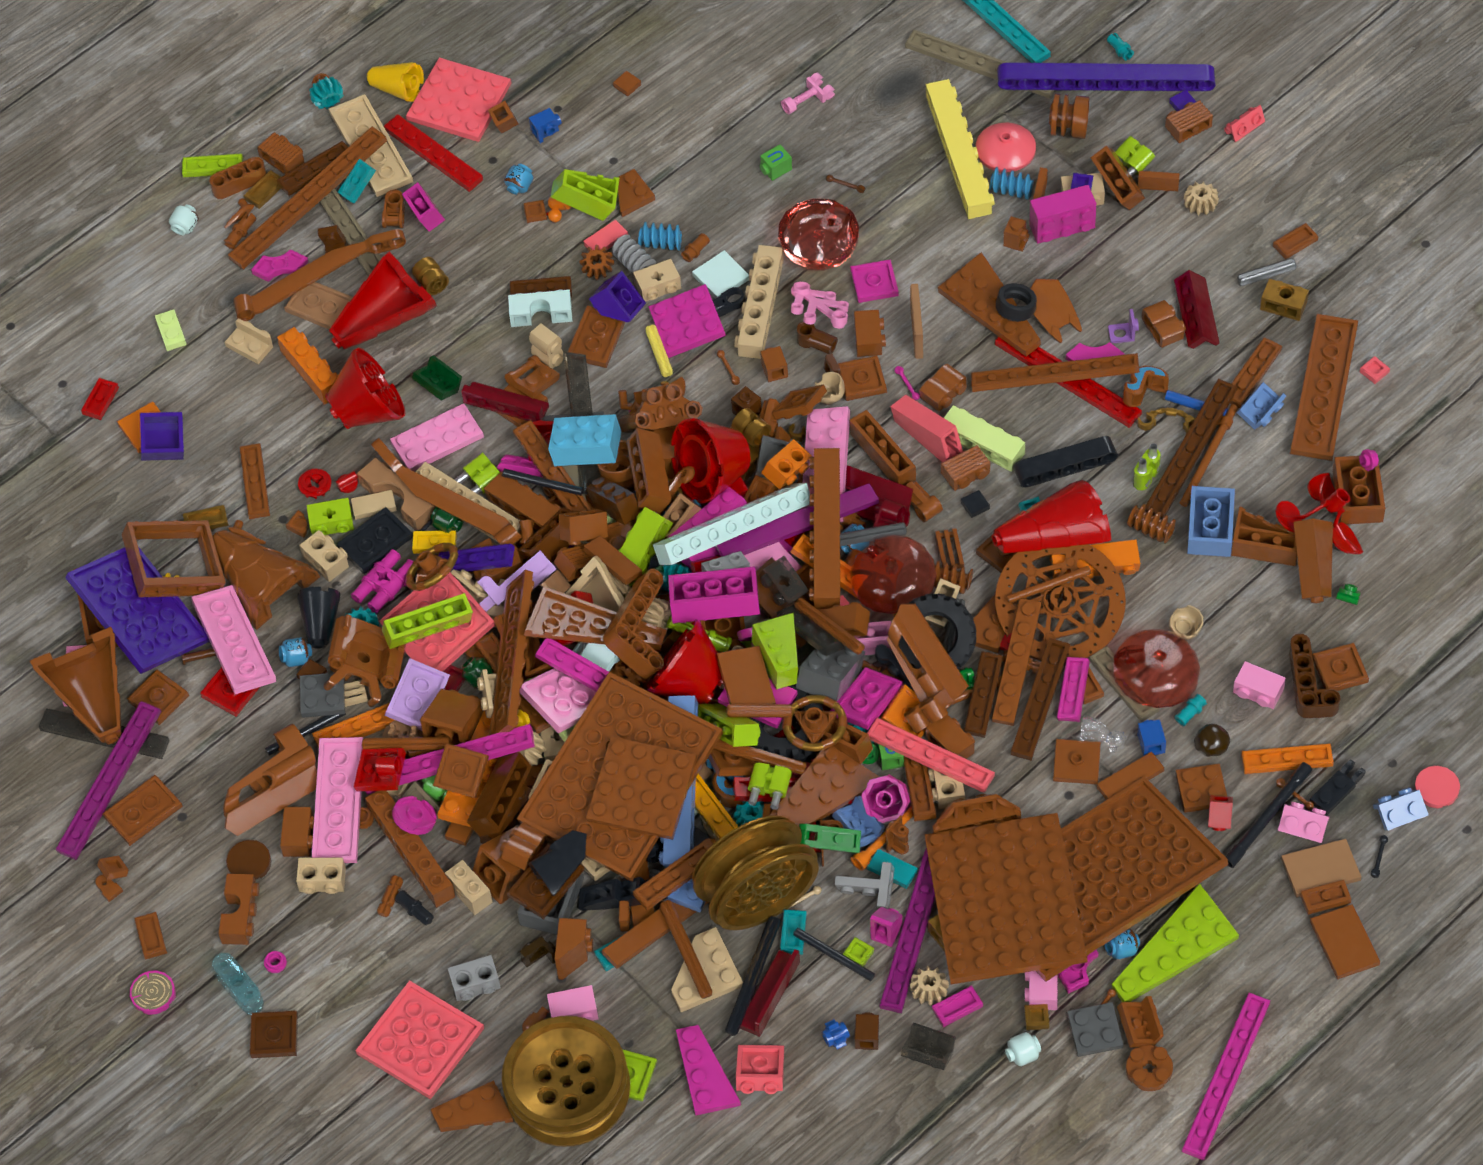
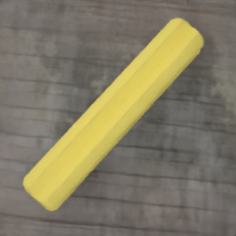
M653 324L645 328L646 335L663 377L671 376L673 369L658 330Z

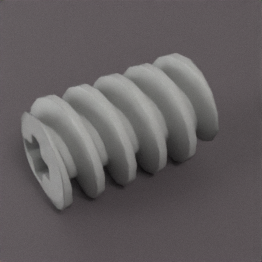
M623 235L614 243L612 254L632 274L635 271L656 264V261L651 259V256L646 254V251L641 249V246L636 244L634 239H630V235Z

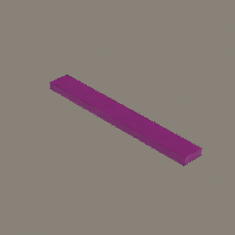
M870 484L840 494V518L879 503V499ZM809 506L775 519L715 547L721 557L739 551L746 555L814 529V525H810V512H814V506Z
M142 701L139 703L55 850L58 853L77 860L103 815L102 813L107 808L161 713L159 708Z
M927 848L924 852L880 1002V1009L901 1014L935 902Z

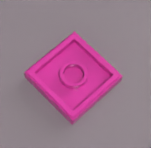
M891 259L850 266L858 303L899 296Z

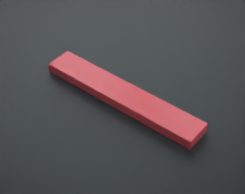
M879 718L875 719L867 732L871 741L980 792L985 793L995 776V772Z

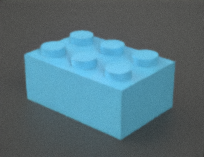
M616 414L554 418L548 448L554 466L616 463L621 437V429Z

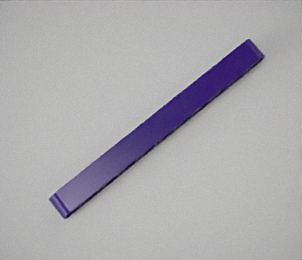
M1002 63L997 68L998 86L1005 90L1210 91L1216 86L1214 67L1208 64Z

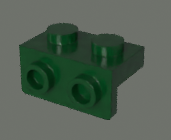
M432 355L427 366L413 372L412 379L442 401L458 393L462 376Z

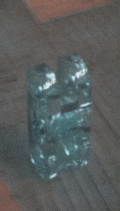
M228 953L218 954L212 962V967L218 981L243 1012L249 1015L251 1013H259L264 1006L259 988L233 956ZM242 982L241 985L234 986L235 983Z

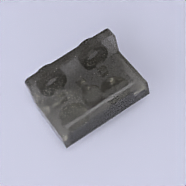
M913 1023L910 1035L902 1048L901 1056L945 1070L953 1055L956 1037Z

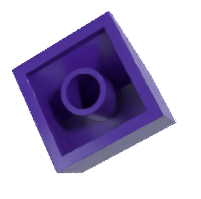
M622 271L604 281L589 298L593 307L602 316L624 322H630L646 304Z

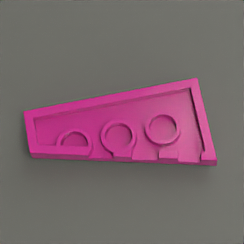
M699 1025L677 1029V1039L695 1116L741 1106L738 1096Z

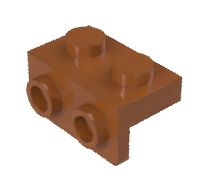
M1146 996L1141 1002H1121L1117 1006L1129 1047L1155 1046L1164 1036L1163 1027L1160 1025L1157 1009L1151 996Z

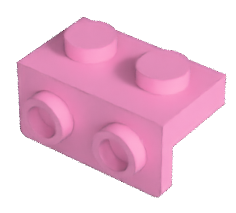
M1291 801L1290 805L1285 804L1278 831L1322 843L1327 823L1330 819V816L1325 815L1326 811L1318 808H1313L1312 811L1303 809V804Z

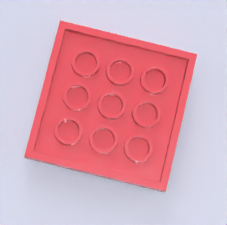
M439 58L406 115L407 121L479 142L492 120L488 110L502 102L511 85V79Z
M451 572L434 586L422 591H413L379 620L383 626L384 620L465 593L473 611L470 622L409 642L405 647V652L411 659L442 672L495 626L493 619Z
M409 980L355 1051L358 1056L431 1099L484 1030V1025Z

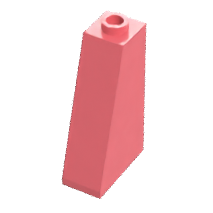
M904 395L890 406L894 421L941 462L963 452L956 425L907 395Z

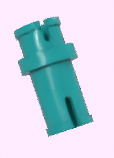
M1112 33L1108 36L1107 42L1116 50V54L1119 57H1122L1125 61L1133 57L1134 51L1131 49V46L1124 42L1117 33H1114V35Z
M1196 694L1193 699L1190 698L1186 702L1187 705L1174 716L1181 726H1185L1196 714H1200L1202 707L1207 704L1200 694Z

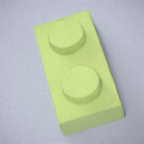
M175 310L155 315L166 350L169 351L185 346L186 341Z

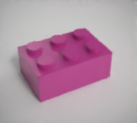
M1089 185L1030 200L1029 226L1037 244L1095 228L1096 201Z

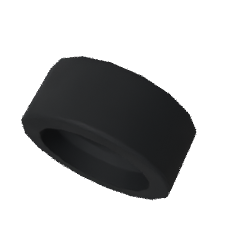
M1006 284L998 292L996 309L1002 317L1010 321H1026L1034 313L1037 297L1033 290L1023 284ZM1006 299H1019L1027 305L1021 307L1009 304Z

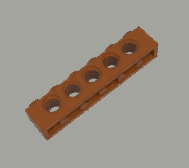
M376 791L366 797L367 807L373 814L375 821L434 906L438 908L455 897L453 884L420 837L402 830L395 823L392 817V810L396 803L387 791Z

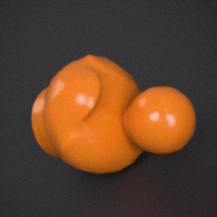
M550 196L548 206L551 210L546 215L550 221L554 223L559 222L562 218L561 211L569 210L571 206Z

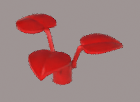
M1330 473L1319 474L1308 482L1307 489L1313 499L1320 501L1321 505L1306 514L1300 515L1299 509L1289 501H1281L1276 505L1275 512L1278 521L1285 529L1294 533V522L1301 521L1324 507L1329 512H1338L1333 522L1332 539L1334 545L1345 553H1363L1361 545L1351 528L1343 522L1338 524L1342 513L1345 512L1343 507L1350 502V496L1342 488L1335 491Z

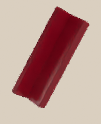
M1188 270L1174 279L1181 316L1186 328L1185 334L1188 347L1195 349L1205 341L1217 346L1220 342L1206 279Z
M472 382L470 386L464 385L461 391L463 403L525 421L543 420L549 408L548 402L532 399L478 382Z
M794 949L792 955L782 950L778 951L746 1011L740 1029L758 1037L761 1036L800 963L799 950Z

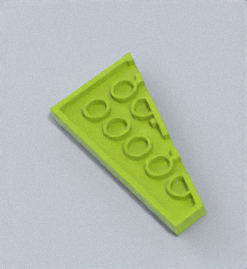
M1199 884L1112 983V989L1116 991L1117 996L1122 1002H1131L1239 939V934L1201 884Z

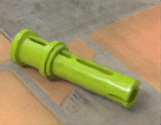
M672 615L666 624L667 628L681 634L686 628L690 631L694 627L690 622L673 623ZM712 629L705 630L717 651L726 652L729 650L732 638L718 635Z

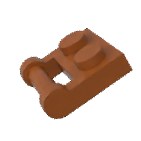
M536 355L529 357L527 362L515 371L505 374V380L508 384L532 399L557 382L560 377V373L542 363ZM533 368L535 370L522 380L519 379L520 376Z

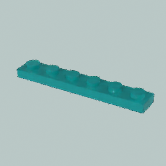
M962 0L1031 63H1042L1051 57V51L994 0Z

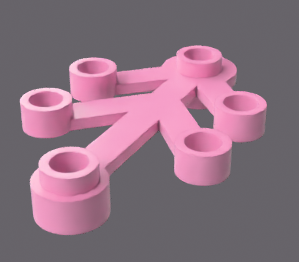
M806 282L794 283V286L791 288V294L795 296V301L791 304V313L796 315L802 314L804 308L802 302L805 299L809 302L807 312L804 313V323L814 324L816 322L815 312L817 308L831 319L833 327L838 329L844 328L848 319V302L836 301L835 292L811 290L810 285ZM829 307L836 308V311L831 310Z

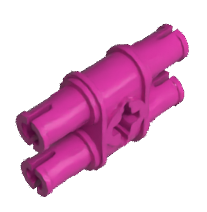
M391 549L381 562H376L370 572L362 577V583L351 593L352 599L360 604L371 591L377 592L376 596L367 604L368 608L377 614L388 601L394 600V596L402 587L406 586L405 577L413 561L408 559L397 572H394L391 569L401 559V556L397 551Z

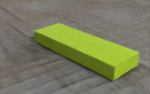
M243 155L183 157V178L212 176L219 171L243 162Z

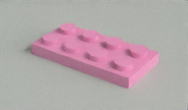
M463 403L391 438L390 443L405 467L416 471L424 462L430 464L484 438V435Z

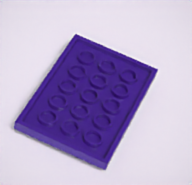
M125 547L70 571L65 577L105 629L112 627L115 634V642L140 674L209 642L203 627L178 596L138 597ZM139 548L146 577H162Z

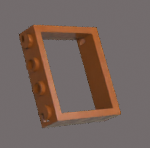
M208 521L127 522L122 532V538L138 597L196 596L224 587L226 582ZM137 539H198L208 576L146 577Z

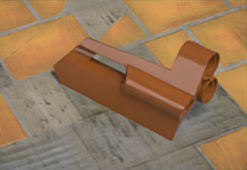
M901 604L897 615L889 627L887 642L921 702L904 714L913 731L918 733L931 723L933 724L948 714L947 709L969 685L916 604ZM901 636H903L922 665L921 668H913L899 647Z
M290 724L273 734L280 747L278 749L280 753L228 788L223 813L226 817L225 829L239 836L281 811L284 807L291 805L316 790L317 771L313 749L308 746V743L294 724ZM268 775L272 778V784L239 803V794L242 788L262 776Z

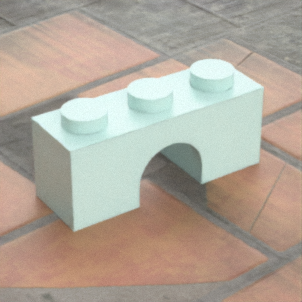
M570 290L508 295L511 327L532 325V316L539 311L548 312L551 315L552 323L573 322Z

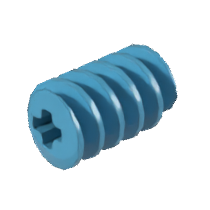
M996 167L991 176L989 190L993 187L994 193H998L1001 189L1002 195H1005L1009 190L1010 196H1014L1017 193L1018 198L1025 195V199L1029 200L1033 190L1034 179L1030 180V174L1022 178V172H1019L1017 177H1015L1014 170L1007 175L1005 168L1000 174L998 167Z
M644 222L639 231L638 244L642 246L644 243L645 247L649 248L652 243L654 249H657L659 244L662 249H666L668 245L670 250H674L676 246L677 250L680 251L682 231H680L679 225H676L675 230H672L671 224H668L667 229H664L663 223H661L659 228L656 229L655 222L652 223L650 228H648L647 222Z

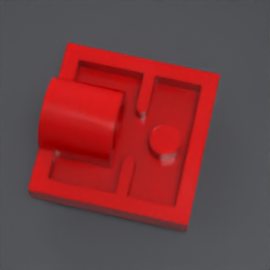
M404 748L362 749L354 783L355 790H398L406 755Z

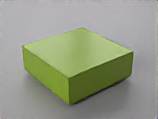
M855 937L843 955L864 966L873 954L874 948Z

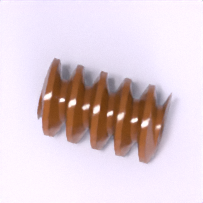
M1143 504L1140 508L1136 505L1129 515L1127 525L1129 527L1134 526V529L1137 531L1142 529L1143 534L1149 533L1152 539L1157 537L1158 542L1164 541V544H1166L1174 532L1176 520L1173 519L1168 523L1169 516L1166 515L1163 519H1160L1161 512H1157L1154 516L1153 508L1146 512V504Z
M930 560L926 573V585L931 586L934 582V586L937 588L941 578L960 586L959 592L964 594L970 588L973 569H970L968 574H966L965 567H962L958 572L957 565H954L949 570L948 563H945L943 568H941L940 561H937L935 566H932V560Z

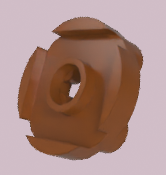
M1144 1045L1131 1051L1127 1059L1126 1074L1130 1082L1137 1085L1139 1089L1143 1091L1160 1090L1172 1077L1173 1062L1165 1048ZM1147 1064H1152V1066L1156 1067L1153 1068L1151 1073L1147 1069H1143Z

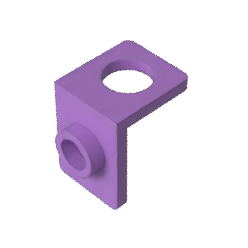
M1129 309V323L1108 326L1111 343L1135 341V331H1139L1138 319L1134 318L1133 309ZM1122 329L1126 332V335L1124 337H1116L1114 331Z

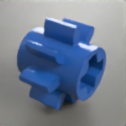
M833 1019L825 1023V1030L821 1033L827 1046L836 1047L837 1050L846 1046L845 1041L850 1037V1034L844 1022L838 1023Z

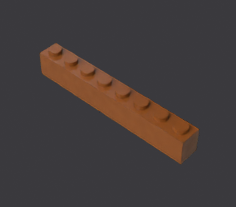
M814 448V457H810V469H814V475H810V488H814V493L810 494V506H814V512H810V525H814V531H810V544H814V550H810V563H814V568H810V581H814V587H810V600H814V607L816 609L832 608L834 605L840 606V448Z

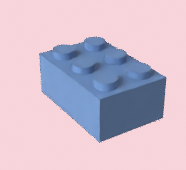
M1192 486L1187 554L1231 557L1235 489Z

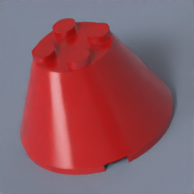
M358 347L351 352L329 392L325 395L326 400L332 406L330 408L331 414L335 419L340 418L347 429L400 420L406 414L403 401L393 383L389 385L383 376L386 373L384 369L362 348Z
M695 619L691 623L694 627L690 631L686 628L663 659L664 667L656 673L654 678L649 680L645 688L646 691L665 697L695 696L698 703L705 702L708 704L715 694L713 693L714 688L717 685L721 686L723 684L716 658L718 652L701 622Z

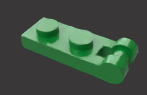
M799 824L802 833L800 844H805L815 849L859 853L861 830ZM809 832L815 833L814 841L809 840Z

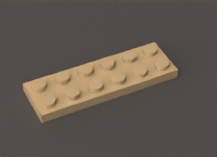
M365 94L329 108L330 115L348 147L372 126L386 136L387 142L365 161L376 170L368 182L376 197L386 194L390 190L413 183V177Z

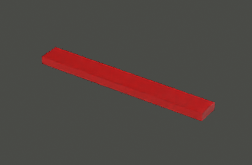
M1000 337L995 340L997 347L1028 366L1063 362L1040 347L1036 348L1026 357ZM1091 378L1056 382L1128 428L1142 415L1141 409L1127 406L1123 402V398Z

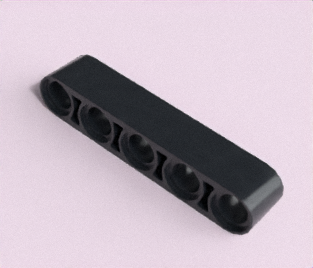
M1102 436L1020 460L1015 463L1013 469L1021 487L1026 488L1112 463L1118 458V453L1109 436Z

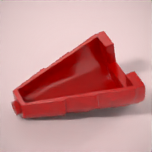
M389 251L381 258L367 280L363 282L355 296L346 304L329 329L333 336L331 341L338 349L341 347L344 350L376 338L378 334L392 330L407 321L436 308L437 304L433 297L422 286L419 287L407 274L401 263Z
M1079 480L1070 483L1046 499L1037 502L1026 511L1022 510L994 530V534H992V542L1003 553L1038 551L1049 548L1111 541V531L1107 514L1103 515V510L1100 509L1102 501L1097 492L1088 482Z

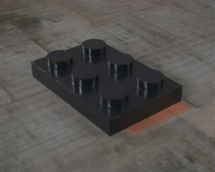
M385 507L339 541L337 547L343 548L348 555V559L365 574L374 567L376 562H381L391 549L396 551L412 539L413 533Z

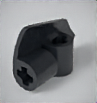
M572 830L552 843L546 853L529 862L537 879L543 880L553 896L557 894L585 859L586 833Z

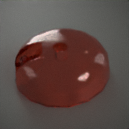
M813 198L799 202L787 210L779 222L778 240L784 255L795 265L808 270L825 271L838 267L852 256L858 245L859 224L854 213L835 200Z
M899 535L879 537L874 540V546L869 545L865 554L859 552L855 556L850 572L853 593L861 604L875 612L895 614L898 612L901 604H907L917 597L931 594L937 578L934 559L925 546L911 537Z
M1162 629L1141 630L1128 636L1114 655L1113 677L1116 684L1126 696L1139 704L1154 708L1173 707L1186 701L1197 688L1200 675L1197 653L1185 639L1173 632Z

